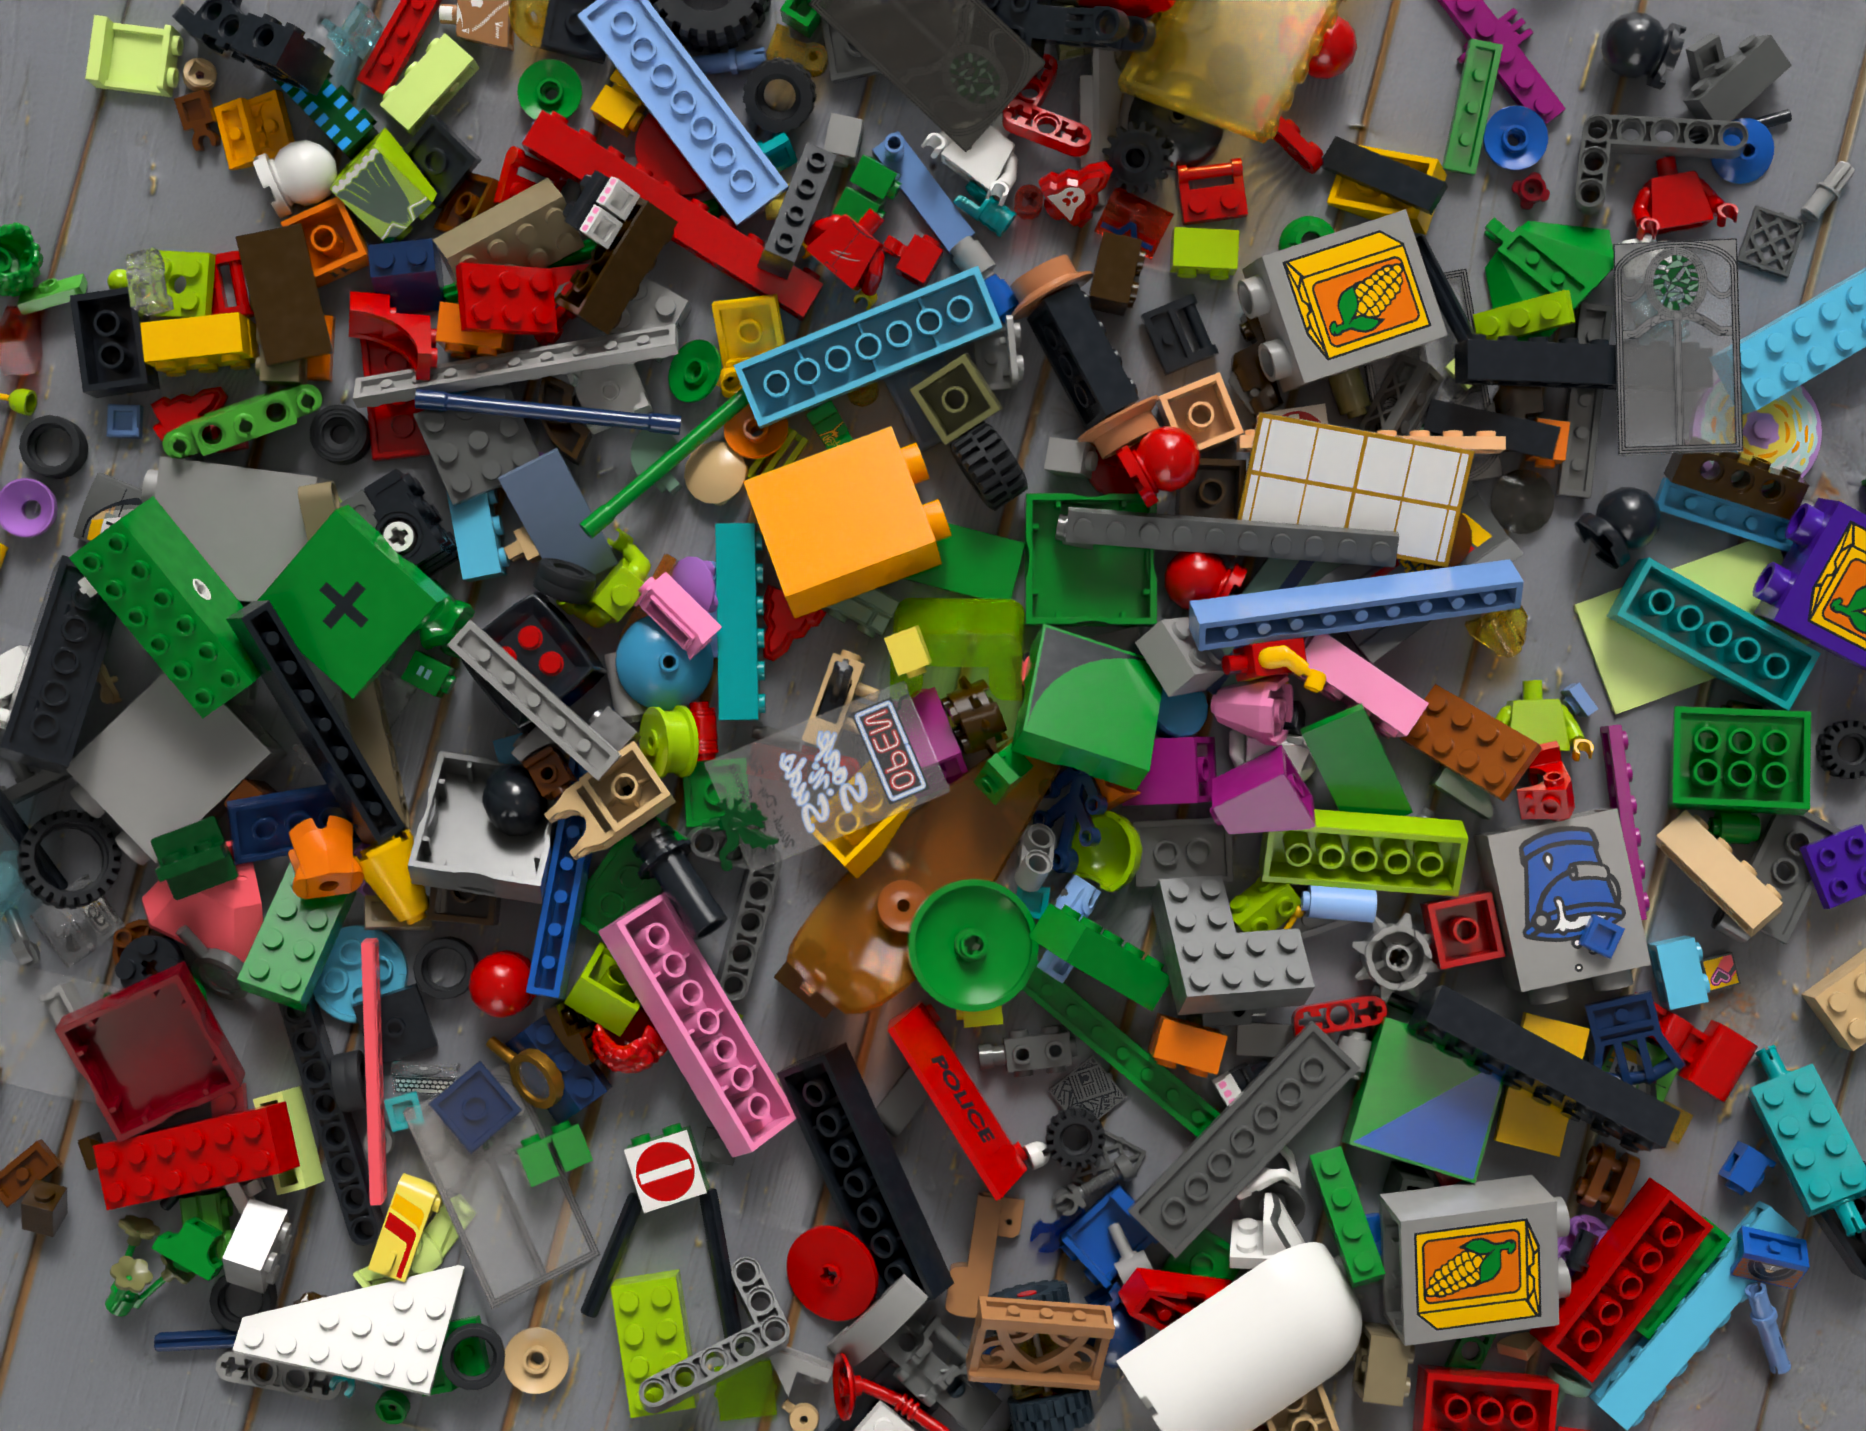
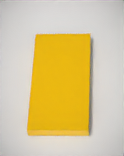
M1523 1012L1521 1027L1583 1059L1590 1031L1589 1028ZM1506 1086L1493 1140L1560 1157L1569 1120L1561 1114L1562 1109L1553 1104L1546 1106L1536 1102L1531 1098L1532 1093L1523 1088L1519 1091Z

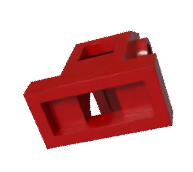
M1557 741L1539 744L1542 750L1527 769L1530 787L1516 789L1521 820L1550 819L1552 821L1570 819L1575 809L1572 781L1561 760L1560 746ZM1537 774L1544 776V781L1538 784Z

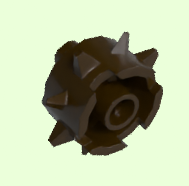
M962 675L961 679H959L960 688L940 699L947 717L950 716L952 722L956 725L952 727V731L958 745L962 746L966 755L987 749L990 755L993 756L998 753L996 744L1008 739L1005 733L1007 727L997 702H994L991 697H987L985 691L990 690L986 681L980 679L970 684L967 678Z

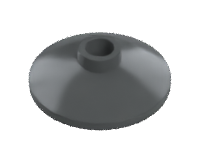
M1283 1181L1275 1182L1259 1192L1256 1190L1252 1192L1251 1196L1240 1200V1211L1244 1218L1263 1220L1265 1193H1274L1280 1198L1295 1226L1303 1220L1306 1205L1303 1196L1295 1187Z

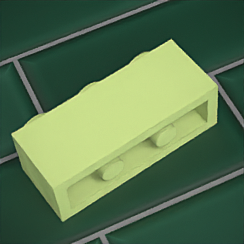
M444 33L440 39L435 38L428 45L426 54L419 62H413L406 69L405 77L397 86H391L384 93L380 106L394 121L414 137L431 114L437 115L479 70V66L473 57Z
M301 1086L253 1099L255 1108L284 1101L287 1104L300 1166L272 1175L277 1195L305 1189L325 1181Z

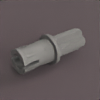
M1838 162L1825 180L1817 183V190L1800 209L1801 214L1805 218L1817 222L1830 203L1839 199V192L1855 172L1850 163Z

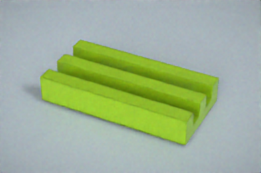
M788 427V436L785 442L778 449L762 474L775 468L794 439L799 443L783 466L795 462L809 443V440ZM768 456L757 458L749 468L748 478L757 476L756 472Z

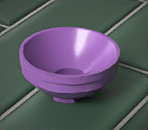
M29 478L16 479L8 483L0 491V524L10 534L25 538L36 537L45 533L53 525L57 516V501L52 491L42 482ZM30 501H37L41 506V513L35 519H28L24 511L25 506Z

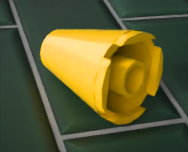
M409 829L402 832L404 838L392 836L380 846L372 845L360 851L363 858L358 859L354 855L353 858L361 866L364 880L399 922L407 921L408 925H411L426 917L424 911L428 909L429 902L425 886L411 883L407 865L414 844V838Z

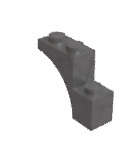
M609 706L604 711L601 709L596 711L587 723L617 751H620L633 741L637 743L641 739L639 733ZM535 726L530 733L526 732L519 736L513 745L515 749L511 754L522 763L550 745L555 748H560V746L538 726Z

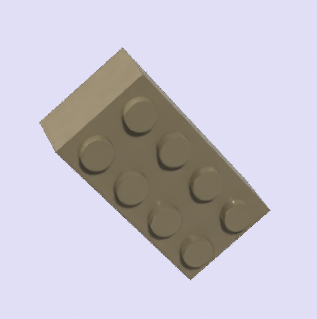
M549 178L433 239L456 288L455 266L461 262L546 268L584 247L579 232L565 222L566 218L563 216V210L567 204L563 195Z

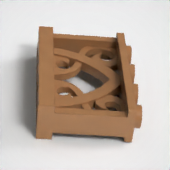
M979 1296L977 1315L968 1354L966 1355L968 1380L981 1383L1099 1390L1100 1378L1110 1339H1113L1115 1332L1111 1307ZM986 1330H996L997 1336L985 1339ZM1038 1333L1049 1334L1051 1339L1060 1347L1041 1357L1033 1358L1025 1353L1016 1343L1027 1341ZM1090 1337L1096 1338L1094 1348L1085 1344ZM1001 1345V1346L995 1347V1348L990 1352V1355H989V1354H982V1353H983L987 1348H989V1347ZM1077 1351L1086 1353L1091 1358L1090 1362L1081 1361Z

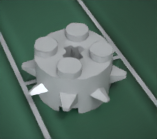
M1405 913L1397 924H1384L1378 917H1375L1372 923L1373 930L1366 935L1363 941L1352 943V947L1360 952V962L1362 965V969L1355 976L1357 981L1371 979V981L1379 984L1380 998L1384 1001L1388 999L1394 990H1407L1414 997H1418V984L1426 978V973L1439 972L1437 965L1430 960L1432 959L1429 947L1432 943L1431 935H1421L1420 932L1412 929L1411 914ZM1393 950L1401 951V954L1397 957L1399 961L1397 964L1389 960Z

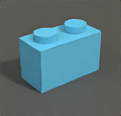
M1680 936L1647 944L1661 1007L1673 1010L1709 1002L1707 993L1710 992V983L1707 975L1702 973L1700 961L1703 960V952L1699 942H1695V937Z

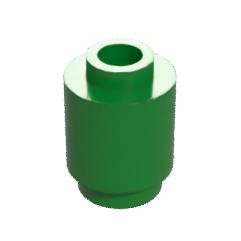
M1716 811L1714 817H1710L1708 821V832L1716 839L1721 837L1728 844H1750L1751 841H1758L1760 836V819L1756 815H1751V813Z

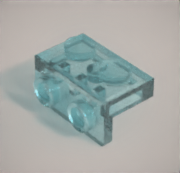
M360 1L357 2L341 28L326 18L321 23L328 32L326 37L335 43L334 47L348 57L355 54L362 60L370 48L375 47L384 28L371 9Z

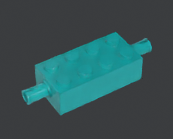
M1775 1045L1768 1046V1050L1762 1048L1755 1054L1759 1058L1769 1079L1766 1082L1751 1087L1748 1098L1807 1217L1829 1209H1835L1847 1237L1855 1235V1232L1861 1233L1865 1231L1866 1225L1853 1201L1866 1195V1166L1816 1068L1812 1063L1794 1071H1787Z

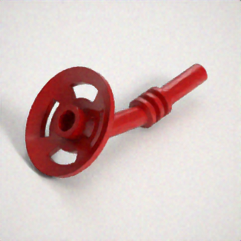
M838 1353L835 1356L833 1392L836 1409L842 1421L850 1420L855 1407L856 1396H861L862 1392L895 1406L894 1410L896 1412L901 1410L900 1415H907V1420H915L928 1431H950L949 1428L922 1410L920 1403L914 1404L913 1398L908 1400L907 1394L901 1395L866 1378H861L860 1375L854 1376L852 1366L846 1355ZM844 1364L846 1365L847 1369L845 1371V1374L843 1373Z

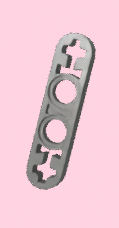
M232 1349L223 1353L216 1362L217 1374L225 1381L321 1400L335 1398L345 1385V1381H341L337 1384L334 1391H327L325 1384L316 1382L312 1388H309L313 1379V1372L316 1373L314 1380L324 1381L328 1376L333 1377L334 1375L237 1354ZM232 1357L235 1358V1364L246 1366L249 1360H252L249 1369L240 1367L234 1372H230V1366L225 1365V1362H228ZM265 1362L272 1367V1378L264 1380L257 1375L256 1368L259 1363ZM299 1369L304 1373L305 1382L303 1385L295 1386L289 1381L288 1374L290 1370Z

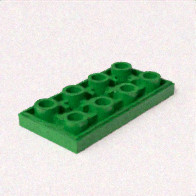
M948 523L952 536L936 542L942 564L903 578L904 580L1009 606L1025 543Z
M1362 703L1301 728V734L1339 811L1406 816L1413 813L1408 798Z

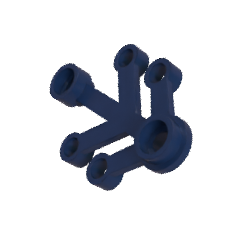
M1069 766L1056 778L1042 780L1039 792L1043 798L1055 799L1060 795L1061 789L1072 782L1070 793L1047 811L1038 810L1033 815V824H1043L1044 817V825L1051 829L1054 822L1065 814L1059 845L1054 850L1052 869L1057 873H1073L1078 867V854L1075 849L1071 848L1077 819L1081 827L1079 832L1080 844L1084 847H1096L1101 841V833L1095 827L1090 814L1103 815L1108 808L1107 799L1101 794L1095 777ZM1084 787L1089 796L1086 803L1082 797Z

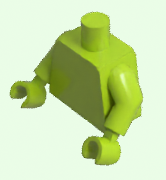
M619 528L616 529L619 532L618 539L613 541L608 538L607 541L610 546L623 553V557L592 593L588 604L577 605L556 600L557 605L568 615L574 614L594 628H601L607 623L619 622L641 596L638 590L649 579L648 573L651 570L649 560L633 544V537Z

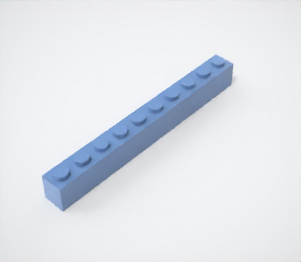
M1508 559L1194 600L1189 602V630L1198 651L1519 609L1521 608L1524 581L1512 561Z

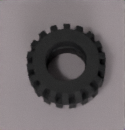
M982 421L950 443L952 455L961 471L981 500L990 509L996 511L1028 490L1027 479L1019 463L1006 443L990 424Z

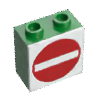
M681 1123L667 1126L662 1129L663 1134L652 1138L649 1133L636 1136L631 1139L632 1144L628 1145L624 1150L644 1213L708 1192L710 1186L690 1125L683 1128Z

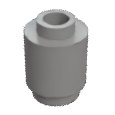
M970 235L959 241L950 250V253L953 255L952 261L961 272L978 266L984 280L995 274L993 269L996 263L978 240L974 241Z
M1347 1030V1035H1339L1337 1046L1360 1067L1351 1077L1352 1079L1360 1080L1361 1072L1365 1073L1372 1042L1366 1040V1033Z

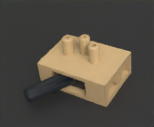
M843 649L841 655L833 653L802 740L817 745L819 731L823 730V733L830 731L831 736L833 732H837L838 736L832 749L833 751L837 749L844 729L860 735L854 719L848 716L850 712L853 713L870 705L854 699L857 695L875 702L880 694L879 689L861 683L866 666L864 663H861L862 658L860 655Z

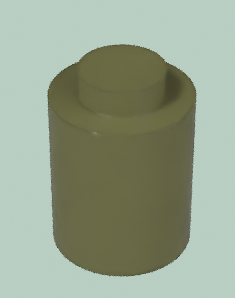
M1359 368L1328 378L1340 416L1347 414L1348 419H1352L1367 413L1365 407L1370 406L1371 402Z

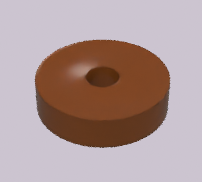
M897 880L889 883L883 888L876 901L878 920L887 930L893 933L907 934L916 910L927 898L925 891L916 883L908 880ZM904 902L908 907V911H899L897 903Z

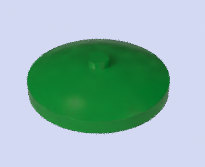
M963 879L945 884L932 892L920 904L911 920L907 935V956L912 973L928 995L950 1008L978 1012L1001 1006L1023 989L1034 971L1039 944L1029 938L1036 926L1034 919L1024 902L1016 894L1000 884L981 879Z

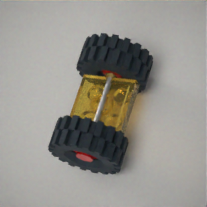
M1063 1280L1029 1282L1025 1285L1020 1284L1015 1285L1013 1288L1002 1289V1292H995L993 1295L988 1296L1071 1303L1067 1283ZM1036 1333L1029 1340L1016 1343L1025 1353L1033 1358L1041 1357L1060 1347L1051 1339L1049 1334ZM1011 1384L1013 1396H1010L1007 1402L1013 1431H1074V1428H1082L1085 1424L1091 1423L1092 1419L1095 1418L1089 1390Z

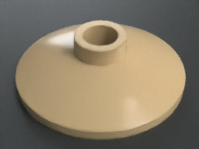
M541 1327L527 1328L517 1333L506 1346L505 1374L509 1381L523 1392L530 1394L548 1392L558 1386L567 1373L569 1367L567 1347L564 1341L549 1329ZM536 1352L541 1353L544 1361L536 1363L532 1355Z

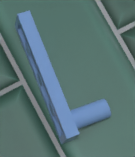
M899 131L889 134L882 143L872 149V153L880 163L902 174L898 180L902 183L900 190L949 255L951 254L950 250L959 241L969 235L972 238L975 236L973 229Z

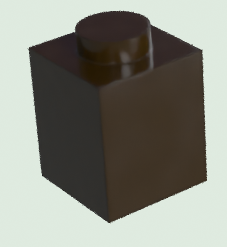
M35 1179L21 1202L22 1229L54 1237L68 1213L67 1187Z

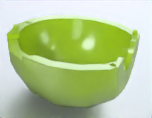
M1107 810L1103 815L1090 814L1095 827L1101 833V841L1096 847L1082 846L1079 842L1081 827L1079 822L1076 823L1071 848L1077 852L1079 864L1073 874L1099 883L1100 888L1108 892L1119 891L1133 880L1140 868L1143 848L1139 833L1127 818L1115 812Z

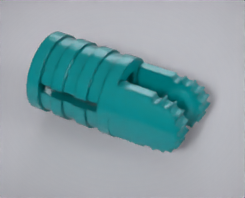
M970 180L965 189L982 205L979 207L962 195L957 196L953 201L954 204L976 221H980L990 231L995 232L998 237H1001L1010 227L1017 213L1009 210L1007 206L998 205L1000 201L994 199L995 197L992 195L989 200L986 199L988 192Z

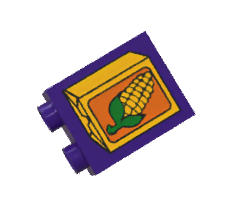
M1818 498L1814 506L1807 503L1801 505L1790 519L1785 531V537L1793 541V544L1782 564L1779 565L1771 562L1759 575L1753 588V597L1761 601L1754 614L1866 671V515L1840 501Z

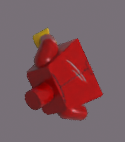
M869 208L858 223L847 214L843 216L835 214L815 221L808 229L802 245L805 248V255L802 258L805 259L813 255L851 289L858 291L861 288V291L854 297L853 301L857 304L862 297L865 298L868 302L866 310H869L878 298L876 292L882 280L885 255L882 251L884 245L873 234L885 220Z

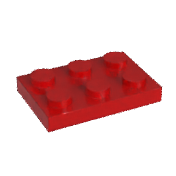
M463 262L455 266L461 331L552 336L558 333L552 268Z

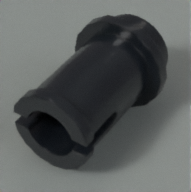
M1578 1228V1233L1569 1254L1564 1255L1566 1265L1581 1273L1584 1272L1585 1267L1589 1268L1590 1265L1587 1262L1599 1236Z

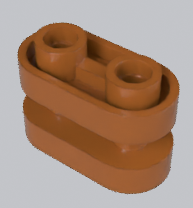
M1601 1142L1597 1147L1592 1146L1586 1157L1587 1169L1584 1176H1580L1577 1179L1573 1193L1577 1195V1203L1592 1208L1597 1201L1602 1202L1601 1213L1617 1218L1625 1206L1640 1168V1158L1625 1152L1618 1160L1615 1158V1147ZM1611 1170L1613 1174L1605 1190L1603 1187Z

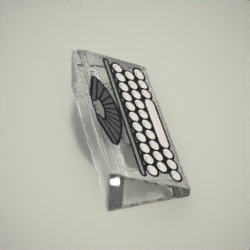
M394 1061L391 1063L393 1094H405L416 1091L417 1095L436 1096L460 1077V1063Z

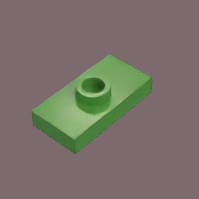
M84 274L58 281L55 278L45 280L37 287L31 288L30 291L22 292L17 306L21 314L26 315L70 302V295L86 293L88 282Z

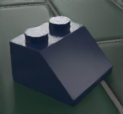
M432 238L367 245L370 276L374 292L390 294V307H396V313L416 314L439 311L440 302L446 301L443 294L444 282L441 256Z

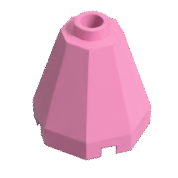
M1287 675L1225 686L1219 689L1217 694L1213 695L1211 699V712L1215 714L1219 723L1246 736H1250L1265 745L1279 746L1287 739L1289 730H1283L1284 723H1291L1293 717V687L1291 684H1285L1289 681Z

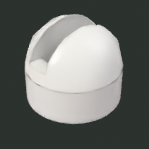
M1036 1141L1023 1146L1029 1157L1027 1161L1032 1170L1041 1168L1048 1163L1050 1153L1043 1154L1042 1152L1048 1148L1046 1144Z

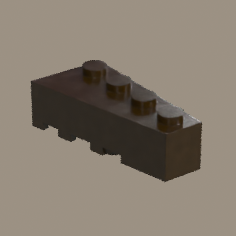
M640 197L625 221L617 218L623 225L609 249L597 244L590 253L592 257L588 267L582 272L577 270L571 277L570 281L574 284L566 295L559 293L555 298L557 305L607 335L619 325L622 319V312L629 301H632L637 296L640 283L646 273H649L656 265V257L663 246L672 239L674 228L678 223L652 203Z

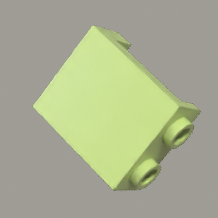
M94 15L85 79L96 88L172 97L173 89L179 83V71L176 67L178 56H181L183 53V38L172 25H165L164 29L121 24L112 22L107 16Z

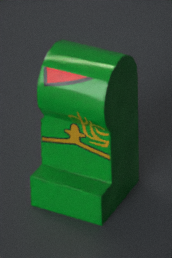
M831 400L806 414L807 420L827 450L853 440Z

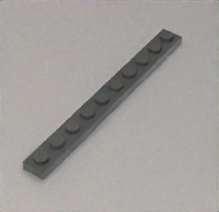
M1069 507L1066 542L1395 567L1399 533Z

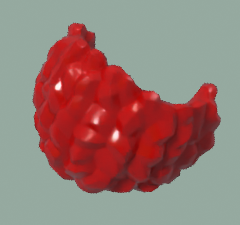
M643 1007L638 1009L620 1037L604 1029L600 1024L595 1025L591 1037L593 1052L613 1072L640 1073L651 1068L654 1063H658L660 1057L668 1050Z

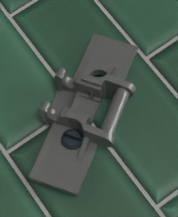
M935 1315L925 1327L911 1316L879 1347L893 1361L892 1364L897 1368L893 1375L926 1407L938 1404L966 1431H980L1002 1401L980 1382L968 1380L966 1355L969 1349L940 1323L942 1319L938 1315ZM933 1333L963 1363L958 1366L953 1364L947 1366L931 1352L933 1345L928 1339L929 1336ZM902 1334H908L913 1338L914 1348L911 1352H905L899 1347L898 1342Z

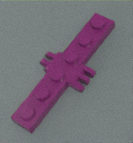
M1437 0L1468 41L1472 38L1503 45L1496 78L1518 106H1524L1535 111L1543 119L1545 125L1564 112L1566 109L1519 48V45L1534 33L1530 28L1523 31L1520 35L1517 33V30L1524 26L1526 22L1521 18L1511 25L1509 20L1518 14L1515 8H1512L1497 19L1483 0ZM1468 42L1463 46L1466 51ZM1466 52L1457 58L1460 64L1464 63Z

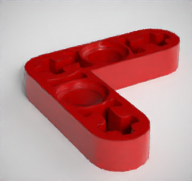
M1044 53L1043 60L1047 63L1039 71L1043 68L1047 69L1043 71L1040 80L1036 74L1023 88V90L1034 89L1038 92V95L1034 98H1027L1020 92L1002 112V125L1006 131L1061 153L1073 157L1083 156L1090 150L1092 138L1090 129L1084 124L1041 108L1056 80L1058 69L1057 60L1050 54ZM1017 114H1018V115H1021V116H1019V117L1017 118V120L1012 119V118H1015V117L1017 116ZM1042 124H1050L1055 130L1051 133H1043L1038 127ZM1061 131H1065V133L1062 134V138H1060ZM1076 137L1081 138L1077 141V143L1071 141H1074Z
M1362 995L1303 1005L1293 1012L1291 1024L1293 1036L1295 1037L1305 1027L1299 1024V1020L1304 1018L1303 1013L1308 1012L1309 1016L1318 1017L1321 1016L1319 1009L1324 1008L1323 1018L1327 1027L1322 1028L1323 1022L1321 1021L1314 1023L1325 1034L1380 1024L1383 1017H1386L1387 1006L1381 998L1374 995ZM1369 1001H1372L1373 1005L1379 1006V1011L1374 1012V1018L1371 1019L1368 1014H1358L1359 1021L1354 1022L1355 1012L1351 1006L1352 1003H1356L1355 1008L1358 1010L1367 1008ZM1337 1006H1343L1348 1012L1347 1020L1340 1025L1334 1024L1330 1018L1332 1009Z

